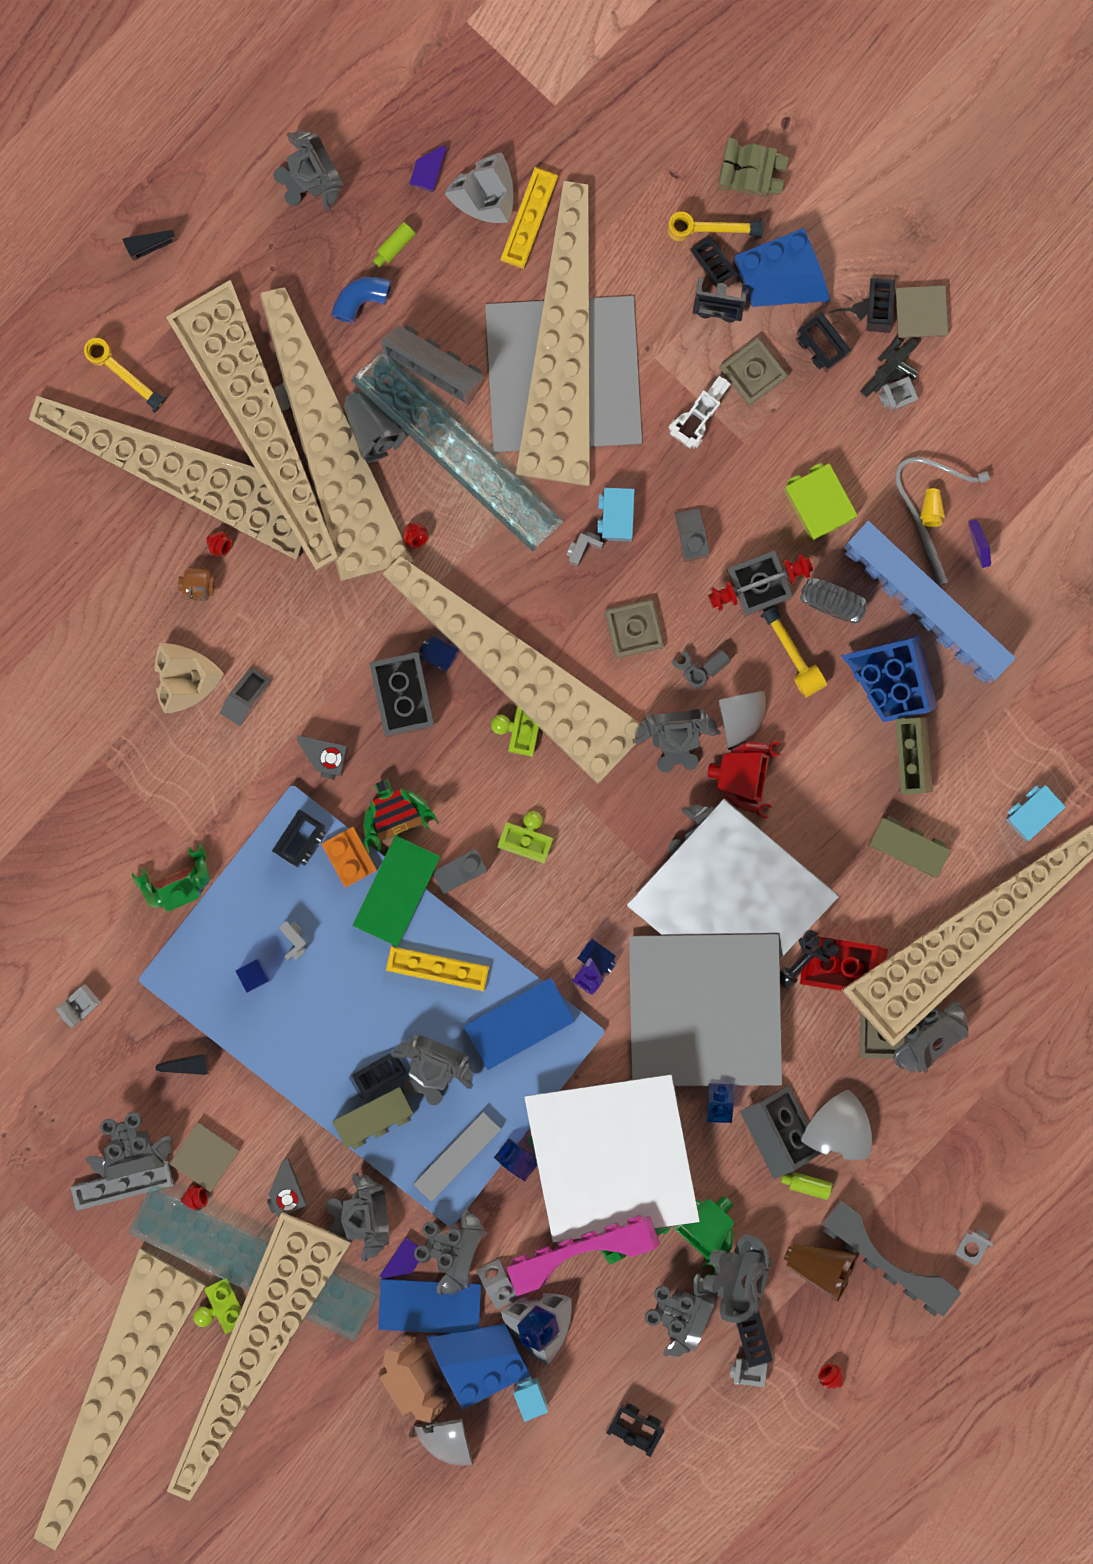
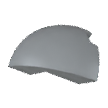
M502 152L476 162L475 169L471 170L468 174L461 173L444 192L457 208L476 219L491 223H506L511 217L514 197L513 183L508 164Z
M765 691L718 700L724 725L722 729L728 751L748 742L759 729L766 711Z
M850 1090L843 1091L829 1100L816 1113L807 1126L801 1141L826 1155L832 1150L843 1155V1159H867L871 1153L872 1133L865 1109Z
M543 1293L542 1298L531 1301L524 1297L508 1305L501 1311L507 1328L518 1343L536 1359L549 1365L560 1350L568 1332L572 1310L571 1298L554 1293Z
M463 1419L439 1423V1420H435L430 1423L425 1422L414 1425L421 1444L434 1457L452 1465H473Z

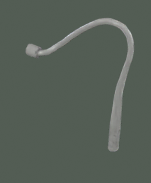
M912 457L899 464L895 476L896 485L914 517L929 561L934 569V574L937 577L939 586L947 584L948 580L929 533L922 524L919 513L901 484V471L909 463L921 462L942 469L969 482L980 481L984 483L989 481L990 477L987 471L979 473L978 477H970L935 461Z

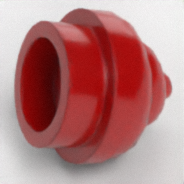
M408 523L403 534L404 541L412 548H419L428 541V531L422 524Z
M217 532L206 537V543L211 554L223 557L229 553L232 547V539L229 538L228 534Z
M197 1185L190 1186L181 1198V1202L189 1209L198 1211L202 1207H206L208 1195L205 1188Z
M829 1363L821 1368L818 1378L823 1387L835 1389L843 1386V1373L838 1365Z

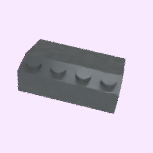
M398 325L382 339L381 345L386 356L468 406L484 382V376L481 375L482 371L472 364H469L468 367L462 364L459 356L451 351H448L446 354L439 350V344L429 338L426 341L417 336L419 333L408 325L405 328Z

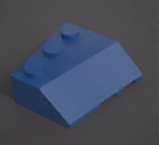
M804 228L734 257L733 262L743 285H748L746 294L752 307L830 302L823 272Z
M919 635L841 655L845 663H848L857 682H860L867 693V698L882 722L923 714L938 708Z
M505 1323L475 1328V1330L456 1331L450 1332L447 1335L427 1336L439 1367L462 1410L530 1375L528 1366Z

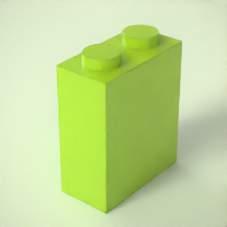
M822 463L813 466L809 469L810 474L803 478L799 474L787 481L788 486L784 488L790 503L812 542L849 523L858 516L830 464L823 466Z

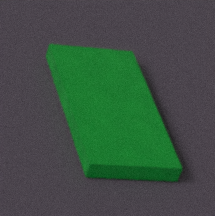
M395 835L352 926L398 947L441 856Z

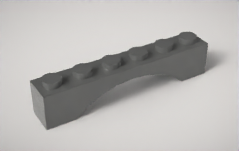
M841 1199L837 1200L821 1221L826 1226L823 1230L833 1239L839 1236L845 1241L843 1246L854 1255L859 1252L865 1256L864 1263L873 1270H876L877 1267L885 1272L883 1277L894 1286L897 1282L905 1287L903 1293L914 1301L919 1298L926 1303L923 1308L933 1316L939 1313L944 1317L960 1296L961 1292L939 1275L911 1273L887 1261L871 1243L865 1231L862 1216Z

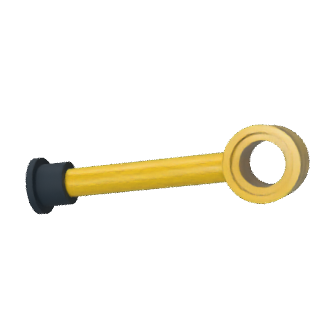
M677 212L671 216L667 232L675 241H684L693 232L749 233V235L762 238L763 218H760L759 221L750 220V223L694 222L688 213ZM678 221L684 222L687 230L684 232L677 231L674 228V223Z
M92 338L85 344L84 354L93 365H106L147 400L146 403L153 408L152 411L154 413L165 403L166 396L162 397L156 391L153 393L112 358L111 348L103 339ZM96 346L104 347V354L100 358L92 357V350Z
M775 606L761 614L760 617H764L767 624L772 625L798 669L799 674L793 678L802 695L807 698L827 686L826 680L816 665L807 667L780 621L781 616L777 611L778 606Z

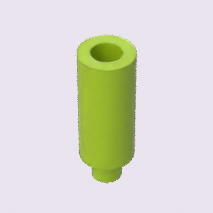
M402 222L376 250L378 255L374 258L373 262L378 267H381L385 261L390 263L416 233L406 223Z
M793 1172L792 1175L785 1174L781 1178V1183L789 1185L790 1190L828 1200L830 1196L832 1182Z

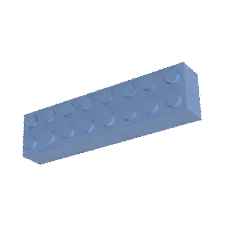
M869 521L844 546V549L847 551L845 555L855 564L859 562L865 568L863 572L871 580L877 579L883 584L881 589L891 598L896 596L901 601L900 607L909 615L914 613L920 619L918 623L926 631L932 630L938 636L936 640L944 648L950 647L956 652L955 658L964 666L969 664L975 670L973 675L982 683L985 681L988 683L995 681L1016 659Z

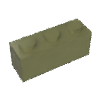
M928 718L897 719L896 732L901 795L933 792Z
M888 816L887 819L881 818L868 846L934 878H938L950 854V850L946 849L947 844L936 838H933L932 841L924 838V832L911 827L910 830L901 827V821L891 816Z
M399 1086L334 1119L332 1122L345 1148L352 1146L354 1150L367 1143L365 1138L373 1134L375 1138H378L389 1132L387 1127L395 1123L398 1127L411 1121L410 1116L414 1114V1111L402 1087Z

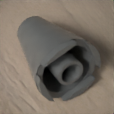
M353 392L345 398L346 402L343 407L361 457L366 462L371 463L388 456L387 450L392 447L396 450L400 447L406 438L404 430L365 393Z

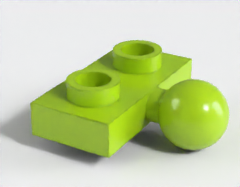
M518 706L514 722H510L509 718L505 715L495 716L491 721V728L496 734L503 735L508 731L512 732L508 752L533 757L539 726Z
M536 811L527 812L523 818L525 828L506 822L497 848L545 864L553 838L535 832L543 824L541 814Z
M226 1277L204 1288L212 1307H200L193 1314V1320L199 1327L209 1326L213 1318L217 1316L225 1335L233 1331L241 1312V1307Z

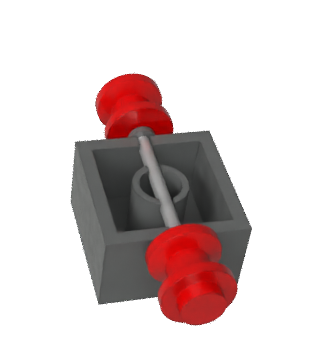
M772 551L729 567L727 573L731 583L729 581L726 582L725 588L717 590L715 587L710 588L711 594L707 595L712 609L717 607L720 612L723 610L724 604L731 602L736 606L739 602L744 617L789 601L793 596L786 578L789 579L791 584H794L796 577L801 575L810 578V572L814 571L809 557L804 558L803 554H800L796 562L790 563L788 560H784V569H782L776 551Z

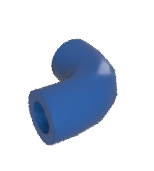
M363 277L351 281L340 291L334 303L331 317L343 322L354 323L357 311L363 303L371 301L386 305L390 296L392 281L376 277Z

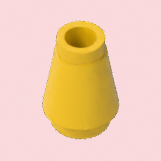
M931 488L925 490L920 516L924 526L938 527L942 525L945 519L939 489Z

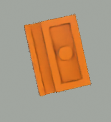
M354 827L321 844L345 888L377 871Z

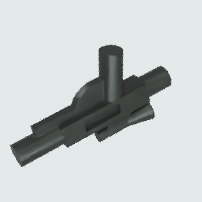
M896 337L893 339L890 346L878 358L880 362L885 359L887 363L880 370L877 369L875 371L876 375L860 390L864 397L867 398L873 391L877 393L889 380H898L904 374L915 380L920 371L904 362L919 345L913 338L898 352L894 349L902 345V343Z

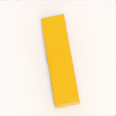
M537 167L534 168L501 256V261L524 269L558 175Z
M394 946L390 948L386 971L480 991L485 989L489 966Z

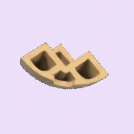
M168 643L159 644L155 660V672H159L161 683L156 688V692L165 714L178 712L195 705L210 694L220 682L223 672L205 656L183 646Z

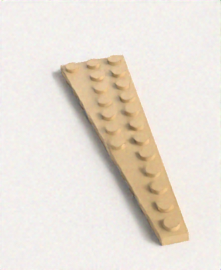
M564 181L516 475L590 487L588 184Z
M231 280L166 318L316 571H319L338 560V557Z
M285 287L262 292L260 294L261 302L321 514L338 557L335 563L340 581L387 570L400 556L412 563L411 555L367 462L361 457L350 425Z
M36 396L29 417L30 421L296 561L298 560L302 546L255 467ZM310 486L311 489H312V492H313V494H314L315 500H316V502H317V496H316V493H315V489H314V487Z
M400 556L383 573V576L597 784L636 745L633 743V739H635L636 727L640 724L638 721Z
M1087 826L843 988L842 991L890 1046L896 1045L1093 858V826Z
M281 1213L167 1492L188 1501L192 1499L352 1242L351 1240L286 1213Z
M142 1248L138 1251L34 1535V1539L53 1550L58 1548L205 1287V1284Z

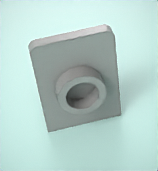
M978 1228L975 1232L968 1229L955 1254L977 1266L988 1245L993 1247L994 1244L988 1240L990 1235ZM969 1242H975L979 1247L977 1255L973 1257L967 1256L964 1252V1247Z
M499 1259L477 1270L482 1284L496 1309L518 1299ZM498 1269L495 1277H485L489 1270Z

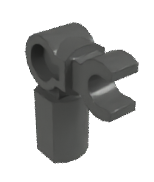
M719 649L701 664L703 666L701 669L696 664H691L690 655L686 651L682 652L686 658L684 664H678L675 659L672 660L673 666L676 669L684 671L683 676L694 689L703 688L709 676L714 677L731 662L722 649Z

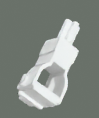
M718 376L707 392L703 390L689 412L681 414L676 420L673 419L668 426L669 431H671L670 435L690 449L692 447L694 449L695 447L698 448L703 441L706 422L719 408V400L731 384L726 379ZM692 414L702 420V423L694 432L698 436L696 440L692 437L690 439L679 432L680 428L677 427L678 423L684 425Z

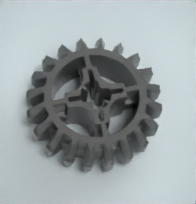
M810 578L801 591L800 599L804 604L845 622L859 623L867 611L868 603L864 598L824 580Z

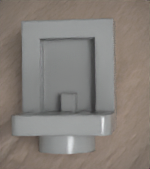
M909 377L882 386V393L879 394L883 407H888L890 412L918 401L917 394Z
M587 532L586 535L581 533L577 543L572 542L566 555L570 557L569 563L578 567L587 545L602 550L604 543L600 542L601 537Z
M286 921L279 929L295 947L284 957L287 960L293 957L296 961L307 951L304 946L308 943L301 936L304 933L303 930L295 922L290 924Z
M84 984L65 1002L60 1004L56 1011L64 1022L70 1027H74L99 1006L101 1002Z
M737 1358L736 1363L731 1364L730 1378H734V1384L765 1387L768 1363L749 1368L745 1358Z

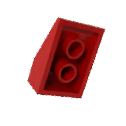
M816 936L821 939L819 946H821L823 941L827 939L826 937ZM832 939L837 941L834 944L839 947L837 954L830 957L828 963L814 957L802 969L799 984L843 992V988L887 959L888 949L876 945Z

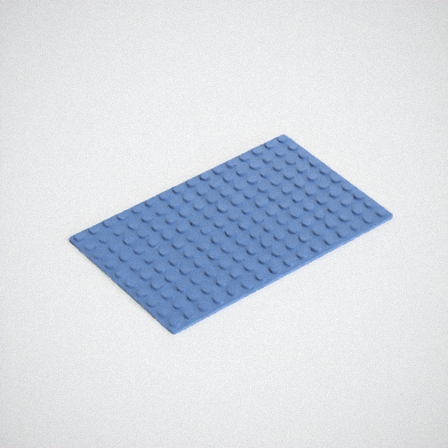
M290 786L141 974L139 982L341 1142L342 1140L332 1121L399 1086L403 1089V1083L408 1079H413L409 1076L412 1059L398 1057L407 1073L362 1099L349 1079L352 1074L388 1055L392 1050H395L401 1041L408 1040L409 1037L413 1038L414 1034L425 1036L468 1055V1062L471 1063L470 1067L473 1070L472 1089H467L457 1078L453 1077L452 1082L447 1083L444 1090H440L442 1101L437 1105H430L426 1100V1095L420 1092L412 1096L405 1093L414 1111V1114L410 1116L411 1121L399 1127L396 1123L387 1127L389 1132L378 1138H375L374 1134L365 1138L367 1143L354 1150L352 1146L349 1147L447 1226L452 1227L460 1219L462 1212L465 1209L467 1210L530 1129L524 1096L560 1091L604 1035V1029L562 996L575 1020L574 1023L487 1070L463 1026L543 981L427 889H425L398 947L489 966L485 989L480 991L386 971L390 948L394 945L352 926L385 856L370 846V853L368 854L377 871L345 888L321 844L349 828L296 786ZM300 809L324 824L326 827L323 831L326 832V835L319 845L315 843L311 848L310 852L313 855L305 866L301 864L297 868L272 852V850ZM305 821L285 853L296 858L315 827ZM359 837L365 847L364 840ZM286 921L290 924L295 922L303 930L304 933L301 936L308 943L304 946L307 951L296 961L293 957L290 960L284 957L295 947L279 929ZM390 1060L386 1061L392 1074L397 1073ZM381 1065L377 1066L383 1079L388 1078ZM371 1070L368 1073L376 1085L378 1081ZM360 1076L359 1079L365 1089H369L364 1077ZM484 1112L501 1130L431 1202L413 1184Z

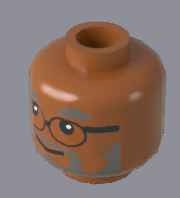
M188 568L185 570L184 576H179L178 591H183V597L186 600L207 601L209 596L214 595L215 576H211L207 569Z

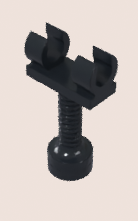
M813 930L806 931L803 938L801 937L798 940L802 951L805 953L790 968L783 967L780 970V984L787 989H791L798 981L796 975L814 957L828 963L830 957L835 956L839 950V947L834 945L837 941L827 938L819 946L821 939L816 937L818 933Z

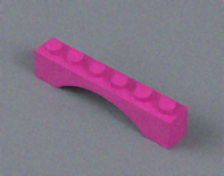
M637 1215L627 1219L628 1224L619 1226L618 1223H614L604 1227L605 1231L596 1234L595 1230L581 1235V1240L573 1242L572 1238L559 1242L558 1248L550 1250V1247L547 1246L536 1250V1255L527 1258L526 1254L513 1258V1263L507 1267V1271L516 1295L519 1296L541 1288L546 1284L552 1272L563 1261L579 1253L608 1250L634 1257L656 1249L661 1244L651 1217L642 1218L641 1215Z

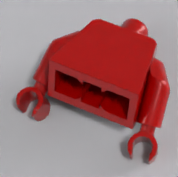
M777 741L769 745L762 742H745L733 748L730 753L723 754L721 764H709L708 777L719 779L718 789L724 790V797L736 808L751 813L756 811L760 817L769 818V816L761 813V809L764 806L772 808V806L767 803H760L758 805V802H762L769 756L774 758L781 755L780 753H773L771 749L773 745H781Z

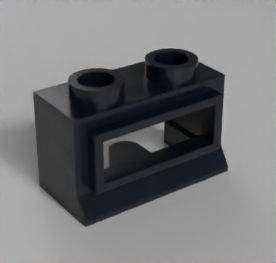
M698 277L692 314H697L704 319L710 317L722 318L725 322L729 323L742 321L748 285H742L741 298L727 296V285L724 283L717 285L716 294L702 292L703 278Z
M822 311L796 332L798 336L796 341L803 350L808 349L813 355L811 360L819 370L823 368L825 372H828L849 356L852 351ZM815 324L838 352L830 360L807 332Z
M299 809L272 852L297 868L301 864L305 866L313 855L310 852L315 843L319 845L325 837L326 832L323 830L326 826ZM307 821L315 829L297 857L293 858L285 853L304 822Z
M628 1402L625 1406L619 1404L606 1428V1434L610 1436L613 1434L623 1439L627 1445L631 1447L634 1445L651 1457L665 1431L664 1427L661 1426L662 1421L650 1414L647 1418L640 1415V1409ZM622 1412L654 1429L655 1431L651 1439L648 1440L618 1424L617 1422Z

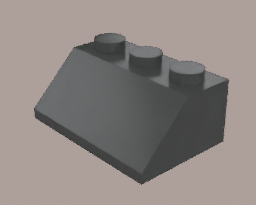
M790 1085L754 1102L740 1111L773 1179L797 1170L822 1154L801 1141L809 1123Z

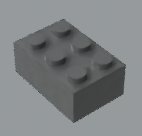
M418 652L369 663L386 738L435 727Z

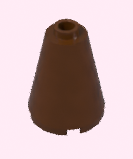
M798 1243L794 1247L789 1246L784 1256V1260L787 1261L786 1266L836 1301H839L847 1286L846 1282L853 1272L857 1259L856 1255L849 1252Z

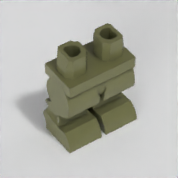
M728 137L717 189L724 191L735 190L737 193L743 192L765 198L767 194L781 195L784 180L772 178L771 176L773 170L786 171L788 157L777 154V149L767 148L757 144H747L744 147H740L737 140ZM739 166L742 169L738 171L734 170V167Z

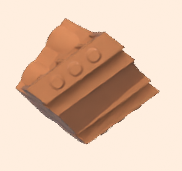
M405 1332L385 1350L384 1367L379 1369L378 1375L402 1416L412 1412L417 1420L430 1423L449 1405L452 1391L441 1388L444 1376L439 1375L427 1355L428 1350L417 1348L419 1336Z

